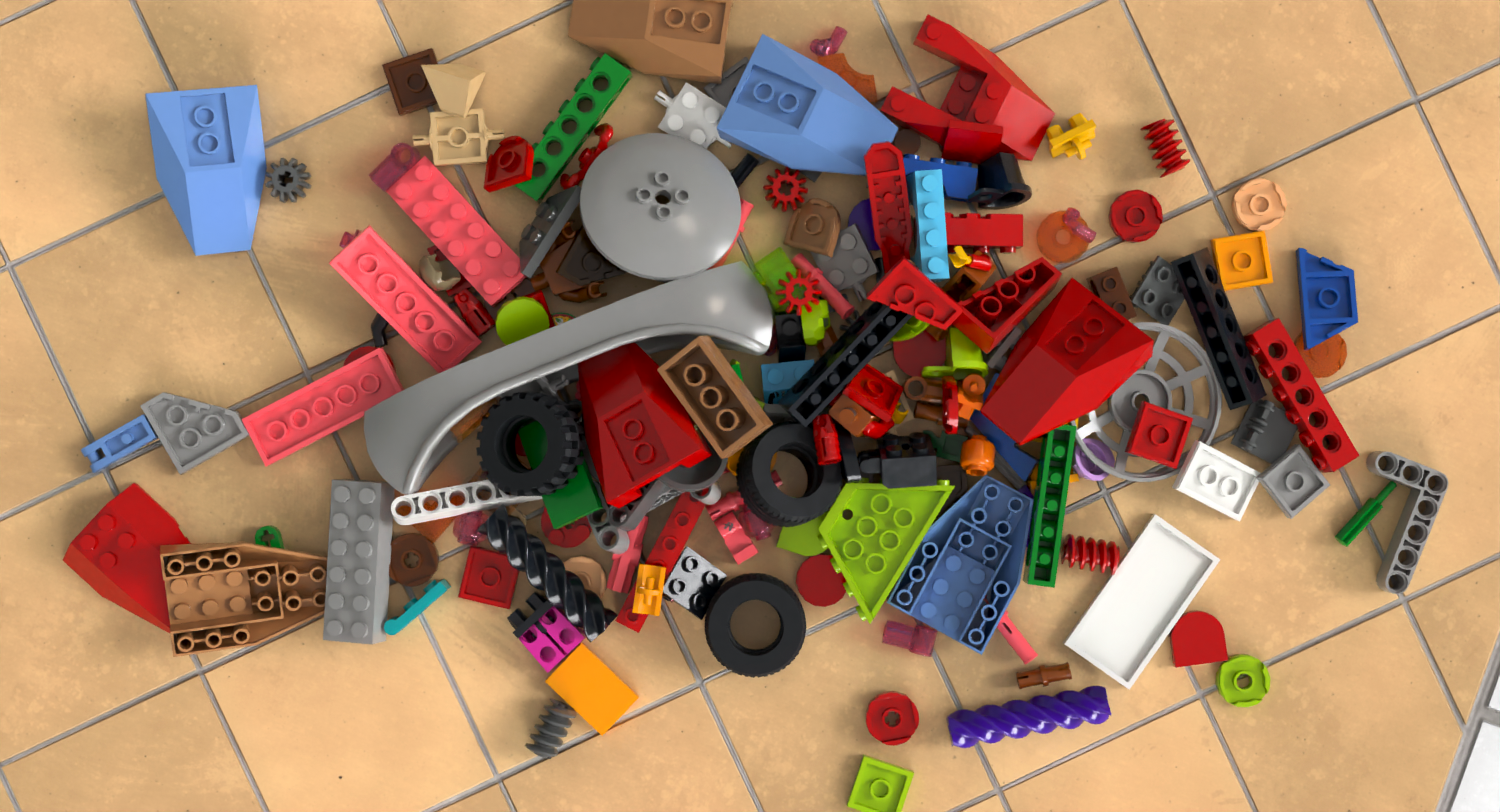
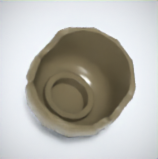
M436 254L423 256L419 262V275L432 289L441 292L447 291L461 280V274L449 260L445 259L438 262L435 260Z

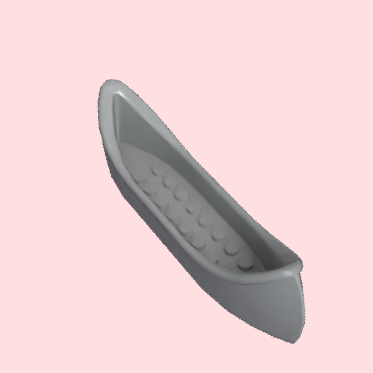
M743 261L705 270L691 277L673 280L634 294L461 363L427 378L365 411L364 434L368 454L380 475L393 488L405 495L415 494L442 460L464 438L482 426L480 423L483 417H489L490 415L488 409L493 404L499 405L494 397L545 376L552 382L561 375L566 376L565 379H568L569 384L579 381L577 363L633 342L649 355L665 350L682 349L698 336H709L717 348L740 351L757 356L763 355L769 349L773 326L771 306L767 293L754 272Z

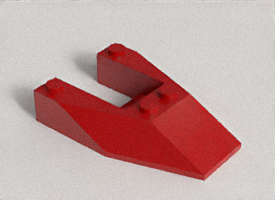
M927 14L913 45L960 67L940 109L892 86L880 112L891 122L905 129H911L917 132L919 136L942 147L950 120L1003 126V136L997 153L1014 154L1017 160L1032 161L1055 113L996 54L953 26Z

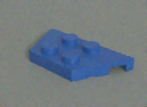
M1298 248L1296 250L1303 345L1304 350H1309L1358 323L1354 270L1343 265H1336L1332 260L1325 257L1319 258L1314 256L1304 248Z

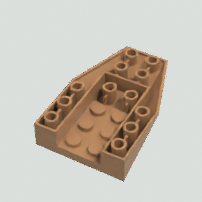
M573 0L568 37L602 54L606 53L614 60L643 74L722 84L725 47L731 7H733L734 0Z
M247 542L160 545V559L167 596L173 657L255 646L323 615L325 612L328 556Z

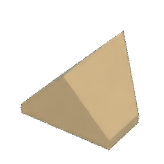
M463 64L421 65L440 110L466 118L484 79L485 71Z

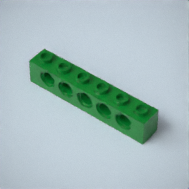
M606 53L602 58L598 56L589 68L592 72L586 80L582 78L574 88L575 95L570 101L567 99L558 110L560 115L555 122L550 121L542 133L545 136L539 144L535 142L532 145L534 150L533 167L537 164H543L546 168L545 173L540 177H535L532 174L531 180L514 185L539 204L633 77L631 71ZM598 79H606L608 81V86L605 90L598 91L594 88V84ZM584 100H590L593 103L591 110L588 112H581L579 110V104ZM569 121L577 123L575 132L571 134L564 133L563 131L565 123ZM550 144H561V151L557 155L548 154Z
M1064 424L1042 435L1023 581L1029 585L1055 588L1077 426Z

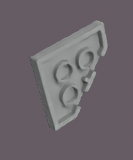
M163 392L140 405L179 474L190 471L250 436L241 420L243 418L240 413L231 409Z

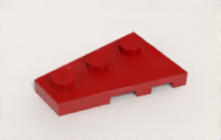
M904 256L897 261L866 295V298L871 301L880 302L891 309L900 310L915 316L916 319L946 330L964 311L961 305Z

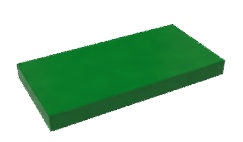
M538 421L518 431L532 470L541 464L548 447L546 432ZM585 458L582 465L576 466L575 469L578 470V474L575 478L567 479L569 484L566 487L557 489L556 493L542 495L554 529H559L603 508Z

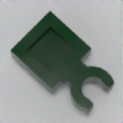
M930 430L922 432L929 434L931 437L933 448L937 449V457L960 462L961 446L964 441L968 440V436L946 434L944 430H942L941 437H937Z

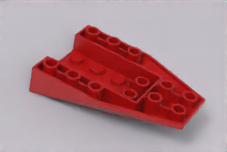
M1071 278L1017 341L980 411L1021 446L1097 409L1152 357L1154 340L1074 278Z
M635 342L619 346L577 363L585 438L607 504L620 509L642 496L639 488L679 465L691 468L712 455L701 430L657 371L660 366Z

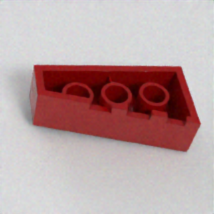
M1041 257L1018 269L1013 275L994 282L991 287L972 294L967 300L957 302L963 307L964 311L952 324L988 354L1055 289L1062 273Z

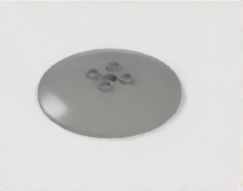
M647 133L616 142L594 160L582 183L580 215L585 231L593 245L607 260L620 269L652 280H678L707 270L727 253L740 225L741 201L738 188L730 172L709 150L683 137L662 133ZM664 195L670 202L660 204L656 201L655 197Z

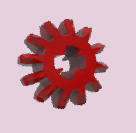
M785 167L784 175H781L780 170L776 168L774 170L776 179L770 175L766 177V180L773 185L763 186L764 191L772 192L765 196V200L770 201L775 198L772 208L776 209L779 203H781L782 212H786L787 204H790L791 209L795 211L797 205L794 200L803 204L805 199L799 194L808 193L807 188L799 187L806 183V178L796 180L800 171L795 170L791 176L789 175L790 168ZM787 183V187L788 185L792 186L790 195L784 196L785 193H779L781 184Z
M796 269L795 279L789 271L786 272L785 275L789 283L779 279L778 284L786 289L776 290L775 294L778 296L785 295V298L781 299L778 304L782 306L789 302L790 304L786 309L787 313L792 311L793 306L797 307V316L802 314L801 306H804L805 310L810 313L812 308L808 302L814 305L820 303L818 299L812 297V295L822 294L821 289L812 288L819 283V280L814 279L810 283L808 281L812 274L810 271L806 273L804 278H801V269ZM799 285V288L803 286L806 290L803 293L804 298L801 300L798 299V296L796 299L792 296L794 286Z

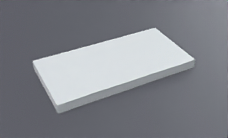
M1152 514L1118 563L1115 574L1108 577L1063 644L1130 690L1220 559L1156 514Z

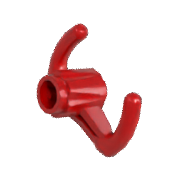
M600 124L594 129V133L599 136L597 147L585 148L580 154L578 161H580L579 168L581 170L571 176L566 173L561 175L560 185L562 189L571 188L584 180L591 164L608 148V142L614 133L613 127L610 124Z

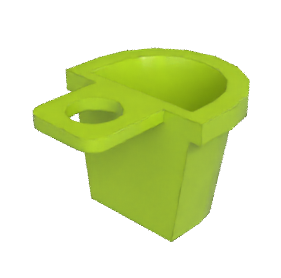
M950 328L946 336L945 366L924 367L921 371V377L953 376L955 381H963L971 373H977L985 377L989 374L988 364L983 362L981 349L957 328Z

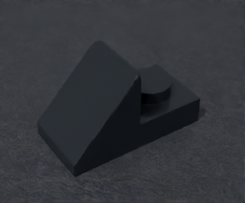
M792 310L790 313L786 311L774 312L778 363L805 360L806 343L803 335L801 315L797 316L796 310Z

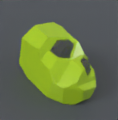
M819 300L820 303L818 305L808 302L812 308L810 313L805 310L804 306H801L804 340L808 346H817L824 339L825 331L831 326L827 300Z

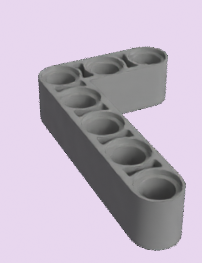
M1375 451L1367 457L1366 465L1368 470L1375 475L1411 488L1376 577L1377 585L1381 590L1392 594H1402L1410 584L1449 483L1448 478L1442 472L1392 452ZM1382 456L1385 457L1387 462L1383 470L1378 465V461ZM1408 466L1411 470V476L1406 480L1403 476V470ZM1431 476L1435 478L1436 482L1432 489L1428 487V480ZM1421 501H1424L1426 509L1420 514L1418 505ZM1414 525L1416 534L1410 539L1408 530ZM1404 550L1406 552V559L1400 563L1398 555ZM1395 575L1397 579L1396 584L1390 588L1388 584L1389 578Z

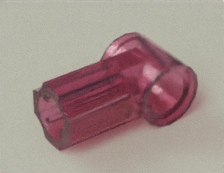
M398 143L369 176L378 187L386 192L420 161V153L414 146L407 143ZM409 149L411 153L410 159L403 163L400 158L401 153Z
M887 620L882 643L909 649L910 652L918 655L932 657L938 630L921 625L910 626Z

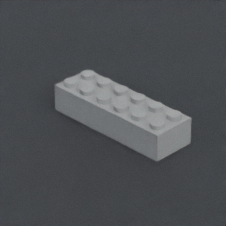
M355 479L332 480L323 640L361 644H376L386 641L384 624L387 621L389 564L391 562L393 526L391 504L394 501L395 488L388 482Z

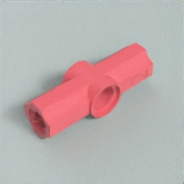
M645 515L634 530L627 531L630 540L627 551L619 555L613 554V564L606 588L620 593H629L635 567H638L644 544H642L646 533L649 516Z

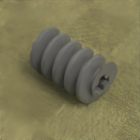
M550 699L554 703L553 706L544 705L543 707L549 714L539 715L544 724H535L534 726L540 732L539 735L530 734L529 736L535 743H526L525 745L531 752L547 759L558 755L559 751L556 747L562 746L563 741L561 738L566 737L568 734L565 728H570L572 725V721L569 718H575L577 715L572 707L555 699Z

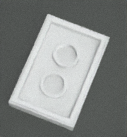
M1195 440L1172 488L1234 520L1240 521L1259 483L1256 477L1261 473L1203 442Z

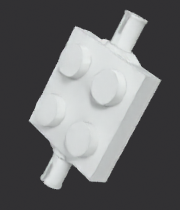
M687 82L680 93L673 99L659 90L657 94L664 98L665 101L658 96H655L654 100L667 107L658 128L670 135L689 139L706 149L716 140L730 149L732 144L721 139L717 131V126L726 107Z

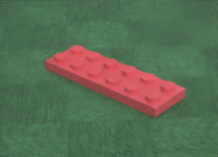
M426 156L418 161L386 191L490 306L494 307L527 277L520 272V258Z
M370 225L329 261V264L438 373L455 367L482 343V340L476 336V333Z
M380 347L241 420L266 467L363 418L365 411L403 391L404 388L383 347Z

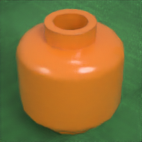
M973 435L971 439L962 443L960 454L961 467L971 476L987 475V472L991 471L995 465V445L983 435Z

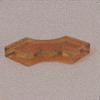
M844 53L817 57L818 64L837 73L871 104L878 102L874 75L861 74L855 71L848 64Z

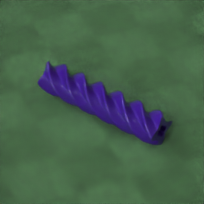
M1089 686L1080 692L1066 690L1059 692L1053 697L1047 695L1035 696L1027 702L1012 700L1006 702L1001 707L985 705L975 711L961 709L947 716L946 720L951 745L960 748H970L979 741L990 744L999 742L1005 736L1020 739L1026 737L1031 731L1048 734L1058 726L1065 729H1075L1084 721L1095 725L1101 724L1109 719L1111 711L1106 688L1102 686Z

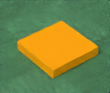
M1265 230L1210 240L1214 265L1225 291L1273 283Z

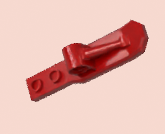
M889 141L872 143L863 156L874 238L881 249L884 275L902 256L910 260L909 247L913 236L902 151Z

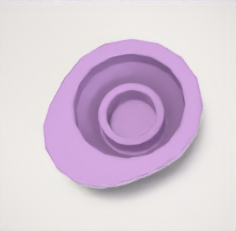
M1092 438L1083 439L1086 446L1096 457L1114 467V456L1107 445L1100 440ZM1076 444L1073 450L1072 468L1078 473V477L1092 481H1100L1106 478L1109 473L1104 472L1093 464L1081 451L1078 444Z

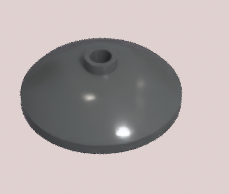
M704 436L712 453L710 457L691 468L679 465L657 479L666 486L679 491L694 492L703 490L714 484L721 477L728 458L721 459Z

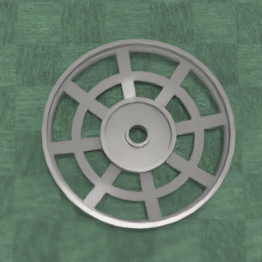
M1136 322L1132 324L1140 330L1159 332L1153 345L1152 357L1146 362L1143 370H1137L1108 398L1109 411L1096 417L1095 410L1087 413L1090 422L1078 429L1076 428L1075 441L1086 457L1104 472L1130 481L1152 482L1179 474L1188 453L1179 460L1177 469L1166 466V468L1148 473L1125 471L1128 456L1138 457L1125 452L1139 410L1134 404L1135 397L1142 394L1148 403L1193 418L1191 425L1204 429L1198 441L1209 446L1218 428L1222 394L1208 354L1194 339L1172 326L1153 322ZM1169 337L1178 340L1186 346L1197 358L1200 366L1185 372L1184 368L1175 358L1163 351ZM1159 359L1167 363L1176 372L1177 376L1165 381L1161 376L1154 373ZM1204 375L1208 382L1210 394L1207 419L1192 414L1194 396L1191 381ZM1180 386L1183 387L1184 392L1183 411L1172 407L1171 391ZM1075 420L1068 422L1069 425L1076 426ZM1112 421L1121 427L1123 433L1120 444L1109 438L1101 427ZM1095 432L1105 445L1117 452L1115 466L1112 467L1096 457L1086 446L1083 438Z

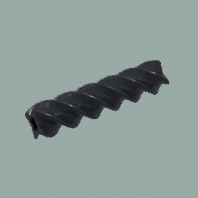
M504 504L476 530L480 534L487 535L490 545L495 550L507 555V559L513 568L525 572L529 583L534 588L545 591L548 601L554 607L563 609L566 618L572 625L583 628L585 636L590 642L602 634L618 616L614 611L603 606L600 597L596 593L585 589L583 582L576 574L565 570L564 564L558 556L546 552L543 542L535 535L527 533L526 527L520 519L508 515Z

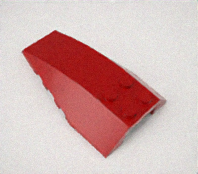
M133 483L108 502L70 543L63 561L102 597L170 633V619L165 581L162 574L160 545L191 543L179 529V524L175 518L137 483Z

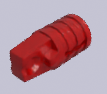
M466 288L453 297V301L463 319L467 321L466 323L476 333L477 337H481L495 326V320L487 312V309Z
M829 414L816 416L813 420V438L818 464L829 465L842 461L838 434L832 417Z

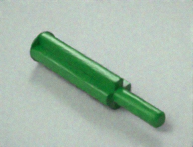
M1390 481L1375 499L1370 497L1335 536L1336 540L1343 546L1348 547L1383 508L1381 503L1397 487V484L1394 481Z

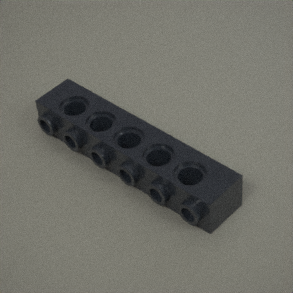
M1208 247L1172 261L1171 265L1229 409L1233 410L1252 404L1266 396L1267 394Z
M873 302L777 403L795 421L806 428L907 323L912 315L900 310L891 309L880 302Z

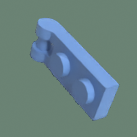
M143 414L82 448L81 452L84 457H88L90 460L92 472L97 473L159 437L146 415ZM100 449H102L106 456L102 459L98 454Z

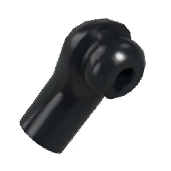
M377 313L371 323V331L376 348L388 345L385 329L389 323L379 313Z

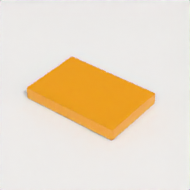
M583 642L545 680L601 736L639 698Z

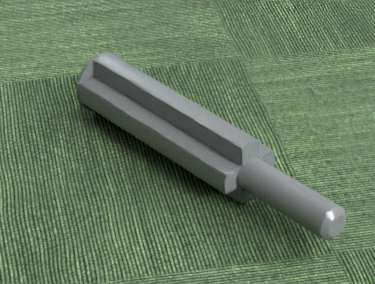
M967 426L964 429V432L970 438L973 435H979L971 426ZM996 450L994 466L1018 490L1027 481L1022 480Z

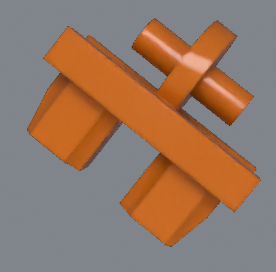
M968 374L963 379V382L959 380L957 382L959 417L969 420L974 409L980 411L983 406V392L986 383L980 374Z

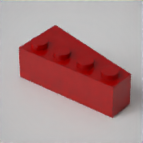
M945 212L947 250L950 254L956 253L954 248L957 246H962L963 249H973V253L978 250L984 254L989 253V249H1000V253L1011 254L1016 253V249L1023 247V214H986V217H981V214L965 213L959 214V217H954V214H951V212ZM916 216L914 217V249L917 247Z

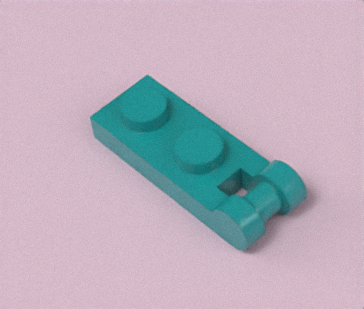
M445 579L439 583L436 580L432 581L423 589L426 594L421 599L417 600L414 597L403 607L406 611L400 617L396 616L386 621L384 624L385 632L388 635H395L403 630L451 588V585Z

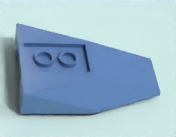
M762 34L717 126V131L721 139L791 169L866 176L863 156L872 143L884 141L892 143L898 127L837 73Z
M257 85L146 93L145 100L157 181L195 256L251 250L267 169Z
M985 475L931 525L905 567L887 603L982 655L1020 584L1034 500ZM986 595H987L986 599H987V601L989 602V604H987V603L983 600Z

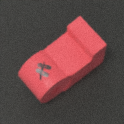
M733 511L714 521L738 565L759 553V550Z

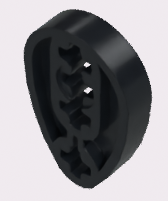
M836 423L834 425L838 434L840 454L842 456V461H840L842 464L841 468L843 469L842 475L847 484L861 481V474L851 433L840 423Z

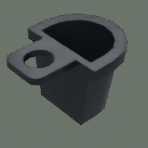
M999 152L979 164V190L970 194L968 201L978 202V208L1005 209L1028 201L1032 196L1031 187L1025 184L1016 156L1010 153Z

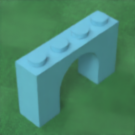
M942 169L914 171L906 177L909 205L914 207L917 224L916 253L910 260L934 283L949 279Z

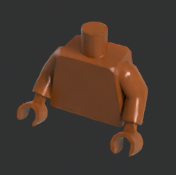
M575 220L566 222L540 263L543 272L530 278L534 290L539 291L550 287L553 294L559 296L563 301L577 303L606 297L607 292H599V286L605 284L604 281H595L579 286L556 273L557 268L574 240L572 237L576 236L580 230H572L571 225Z

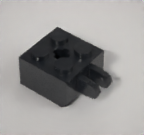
M914 432L909 436L887 434L876 439V449L861 450L858 454L857 460L861 472L867 474L880 473L882 484L888 489L937 485L936 453L929 434Z

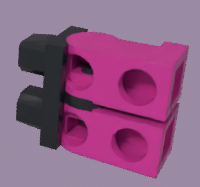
M536 591L525 601L535 611L529 618L520 608H517L507 619L515 629L513 634L519 638L522 644L548 673L586 636L582 628L576 627L568 621L562 609L554 607L542 594Z

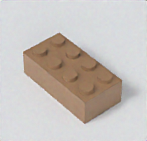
M698 336L657 369L721 459L731 457L773 425L772 421L709 336Z

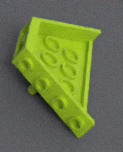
M861 478V481L846 483L818 528L821 534L817 537L824 550L830 549L834 557L830 559V562L836 573L842 572L846 582L843 583V586L850 598L855 596L859 604L855 608L862 621L868 620L869 624L872 623L955 486H950V480H937V485L888 489L882 484L881 478L879 484L869 483V478ZM846 509H850L853 512V517L849 520L843 517V512Z

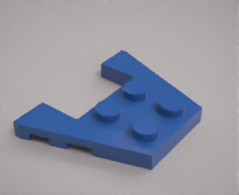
M1000 373L994 374L991 382L989 383L986 391L984 392L983 404L985 403ZM975 409L970 420L995 445L996 450L1024 481H1028L1039 459L1017 447V443L986 418L981 411Z

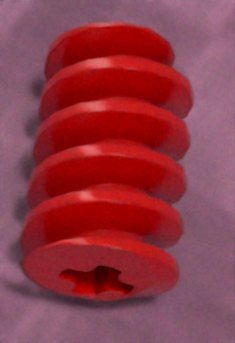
M1161 119L1140 129L1141 131H1150L1144 136V140L1154 141L1148 146V150H1157L1152 156V160H1161L1156 166L1157 170H1165L1160 178L1184 169L1190 162V159H1181V156L1186 153V149H1177V146L1183 142L1182 139H1173V136L1179 132L1178 129L1169 130V127L1175 122L1174 119Z
M1068 534L1064 539L1061 564L1068 560L1069 568H1072L1077 561L1079 569L1083 570L1085 564L1089 563L1091 572L1094 571L1096 565H1099L1100 573L1103 574L1106 568L1110 567V573L1114 575L1119 563L1120 548L1116 546L1114 541H1110L1106 545L1103 539H1099L1096 543L1094 538L1089 537L1085 542L1083 536H1078L1075 540L1072 534Z

